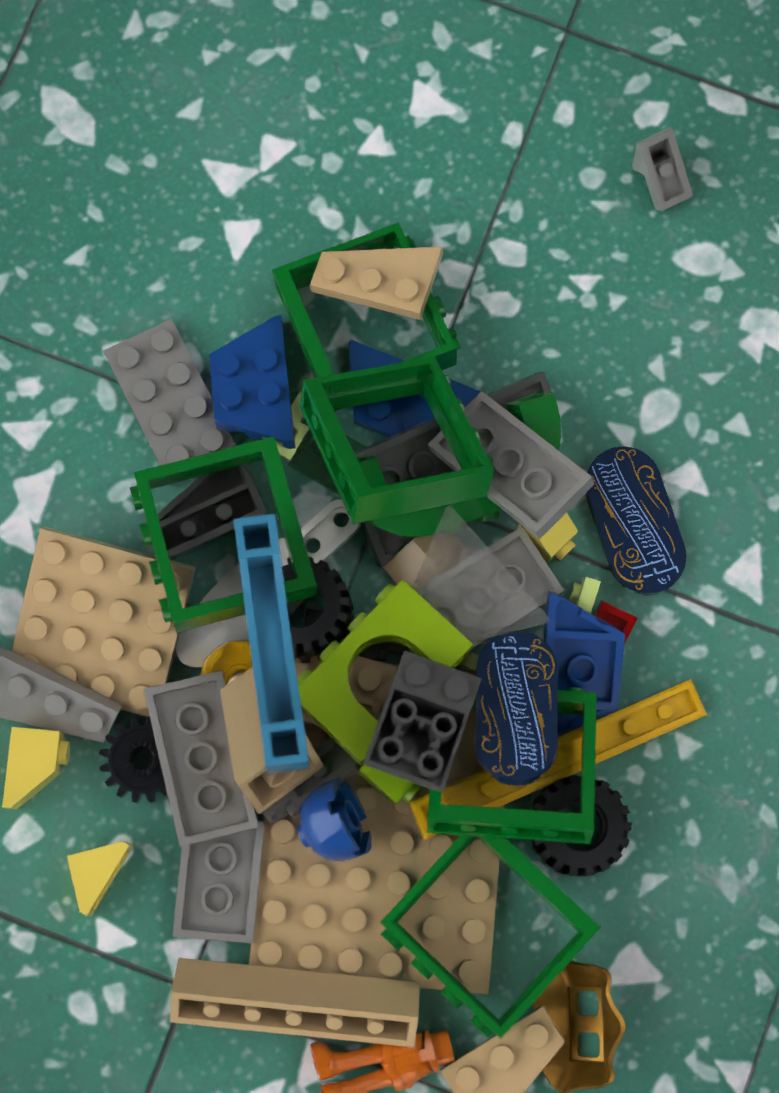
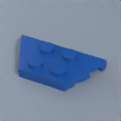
M277 315L209 354L214 421L217 428L231 432H243L247 437L261 440L263 437L269 438L274 436L276 441L282 442L283 447L294 449L296 446L282 316Z
M351 339L348 344L350 372L404 361ZM450 379L451 388L456 398L461 399L463 404L472 401L481 392ZM423 394L353 406L354 424L386 437L393 436L434 418Z
M548 591L544 641L550 646L556 657L558 690L564 691L567 688L577 687L587 692L597 693L596 717L602 718L618 711L625 633L559 594ZM558 714V733L568 728L574 730L582 726V715Z

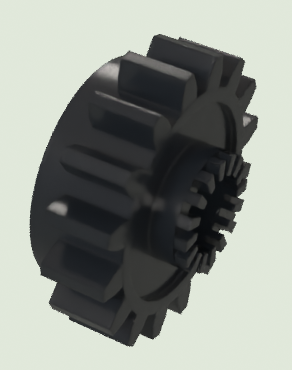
M136 716L131 717L130 728H126L120 722L116 724L120 734L117 737L107 734L105 739L111 744L110 749L99 751L100 755L108 758V763L99 767L100 771L110 772L112 775L105 784L108 787L119 784L117 796L120 798L126 796L129 791L132 792L131 798L133 803H139L142 795H146L148 801L154 803L156 799L155 793L159 791L168 797L150 716L147 717L145 725H141ZM144 749L150 750L153 754L152 765L146 770H137L134 766L136 753Z

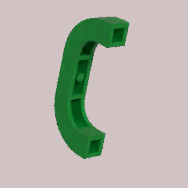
M539 391L506 403L508 412L559 450L561 420L554 393ZM365 454L357 457L370 488L386 485L377 456ZM481 497L365 522L381 530L401 536L423 537L443 532V535H451L464 530V523L475 519L478 522H485L499 517V510L502 509L488 497Z

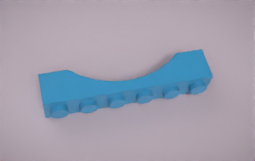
M275 514L233 519L267 774L307 769L309 768V758L291 640Z

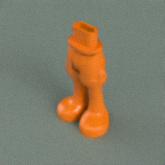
M428 1029L423 1030V1033L416 1032L414 1047L376 1043L353 1051L337 1052L332 1051L322 1041L310 1044L319 1081L332 1078L349 1070L378 1063L382 1065L381 1069L356 1078L320 1084L321 1093H367L393 1086L395 1091H402L411 1088L416 1081L430 1074L432 1070L434 1073L439 1072L438 1066L455 1061L447 1030L431 1034Z

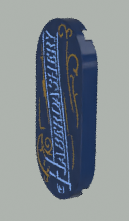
M624 446L608 449L599 454L590 465L587 473L593 477L595 484L585 495L610 570L618 583L629 590L635 591L634 593L641 595L659 594L677 582L686 564L685 545L661 474L655 462L638 449Z
M509 631L489 640L482 648L478 657L476 677L482 679L476 694L475 753L478 762L482 768L484 767L491 774V777L503 784L521 786L538 780L541 775L550 769L556 757L558 744V668L556 657L545 641L528 632Z

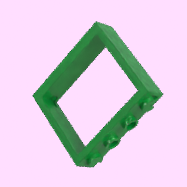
M399 222L272 269L276 290L314 378L334 374L298 293V289L310 285L322 252L416 248L414 240L410 239L409 235H404ZM430 291L422 317L436 345V349L402 362L435 357L441 369L444 370L457 365V350L461 349L456 338L455 329L453 327L448 329L443 320L446 317V312L440 297H433Z
M435 357L303 380L300 409L353 524L488 496L491 481L495 477L494 468L491 464L492 458L486 455L480 443L477 429L471 426L465 415L462 400L456 398L451 388L448 374L444 375ZM423 394L462 470L370 488L334 410Z
M274 436L134 472L137 486L130 487L135 510L144 509L147 521L146 523L139 524L145 548L153 546L157 560L150 561L149 564L155 585L163 583L167 598L159 599L165 623L173 621L176 633L242 616L246 612L243 593L182 609L151 491L153 488L262 460L295 579L284 581L286 602L290 603L317 595L316 581Z
M577 687L567 688L564 691L558 690V714L582 715L580 813L441 804V792L429 789L427 833L590 844L594 832L597 693L587 692ZM476 697L473 702L472 708H476Z
M464 835L459 836L380 922L386 928L381 935L397 951L405 946L415 956L411 964L427 980L434 974L445 985L440 992L457 1009L464 1003L475 1014L470 1021L487 1038L493 1032L499 1038H502L601 928L506 838ZM476 837L577 931L499 1019L398 923Z

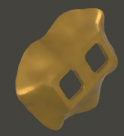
M571 961L533 1003V1010L544 1005L565 1039V1043L542 1070L549 1084L560 1093L599 1089L610 1085L615 1079L612 1065L613 1057L625 1034L626 1025L610 995L612 980L610 972L604 967L595 964ZM580 991H595L597 993V1015H582L580 1013ZM582 1032L598 1034L600 1043V1054L598 1057H586L581 1054L580 1034Z

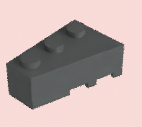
M242 465L199 476L158 513V518L169 559L175 560L234 533L233 519L267 515L268 511L247 466Z

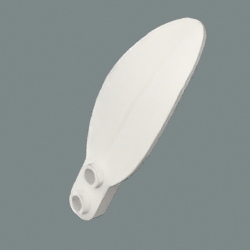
M342 499L334 500L327 504L301 528L306 550L309 541L318 540L320 542V549L316 553L307 551L308 556L312 557L317 564L319 560L325 562L359 530L361 522L352 523ZM339 514H346L349 517V522L344 527L335 525V518ZM280 538L278 540L282 566L288 564L287 558H289L284 538ZM239 564L230 570L199 604L243 593ZM306 598L287 603L288 618L299 609ZM246 614L180 632L176 646V653L180 662L189 667H203L205 659L216 647L228 641H249Z

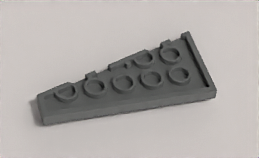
M537 372L486 395L507 410L506 403L539 391L551 392L545 373ZM435 417L354 452L356 458L365 454L377 456L386 485L454 472L450 466L432 453L428 446V443L441 431ZM361 522L377 565L382 568L404 544H409L415 538L393 534L374 527L367 522Z

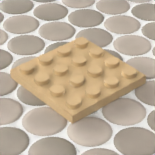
M41 527L12 652L122 704L121 710L148 717L149 711L144 689L168 683L180 632L176 633L173 621L165 623L159 599L167 598L163 583L155 585L149 564L150 561L157 560L156 556L50 527ZM170 560L183 609L187 606L196 567Z

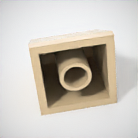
M251 667L246 672H240L233 676L228 685L222 688L220 692L234 780L257 813L260 814L322 769L324 765L306 736L309 768L267 774L253 667Z

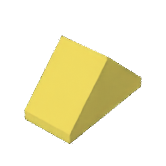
M121 841L67 856L80 913L85 916L93 915L134 846Z

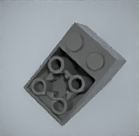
M404 651L363 764L442 793L482 678Z

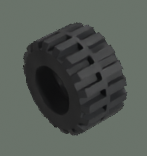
M309 557L317 585V595L324 599L325 606L321 616L313 624L303 628L290 627L294 660L299 658L301 663H310V657L315 656L318 661H321L320 655L333 641L339 642L341 639L344 640L350 634L347 628L354 620L352 610H354L353 602L340 574L335 568L331 570L328 563L319 560L318 564L315 563L312 557ZM287 558L288 564L282 566L284 581L295 579L290 558Z
M568 776L548 785L534 799L531 810L560 812L566 805L580 802L581 776ZM595 779L594 811L600 821V834L594 845L584 850H574L567 847L563 842L531 840L533 852L539 855L542 859L541 862L546 867H551L555 872L573 877L590 876L609 869L611 864L618 862L623 856L621 852L624 848L628 847L630 839H627L628 831H632V822H628L627 814L630 812L627 805L623 806L620 800L622 798L621 794L617 790L613 791L610 789L609 783L604 780L598 781Z

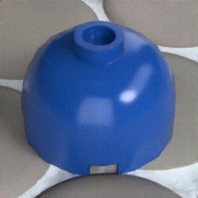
M334 778L312 790L304 800L300 811L301 824L297 826V831L302 844L307 848L311 847L318 856L329 861L344 862L369 853L372 848V836L370 830L363 833L360 821L367 817L357 795L346 781L339 784L340 778Z

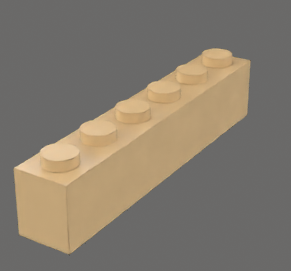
M178 958L171 990L170 1022L414 1047L419 1014L420 982Z

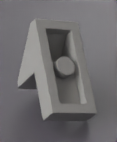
M668 127L637 142L632 167L634 171L645 176L655 209L664 211L693 196L673 128Z

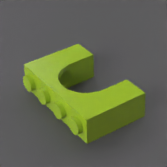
M403 579L395 587L391 583L387 585L375 599L378 605L368 615L362 612L351 622L347 628L351 633L341 643H338L336 640L333 641L322 652L319 658L323 662L313 672L307 669L297 678L301 709L361 766L364 765L365 757L379 721L360 705L350 690L348 683L349 671L357 656L372 645L392 642L408 647L418 656L455 669L471 652L473 644Z

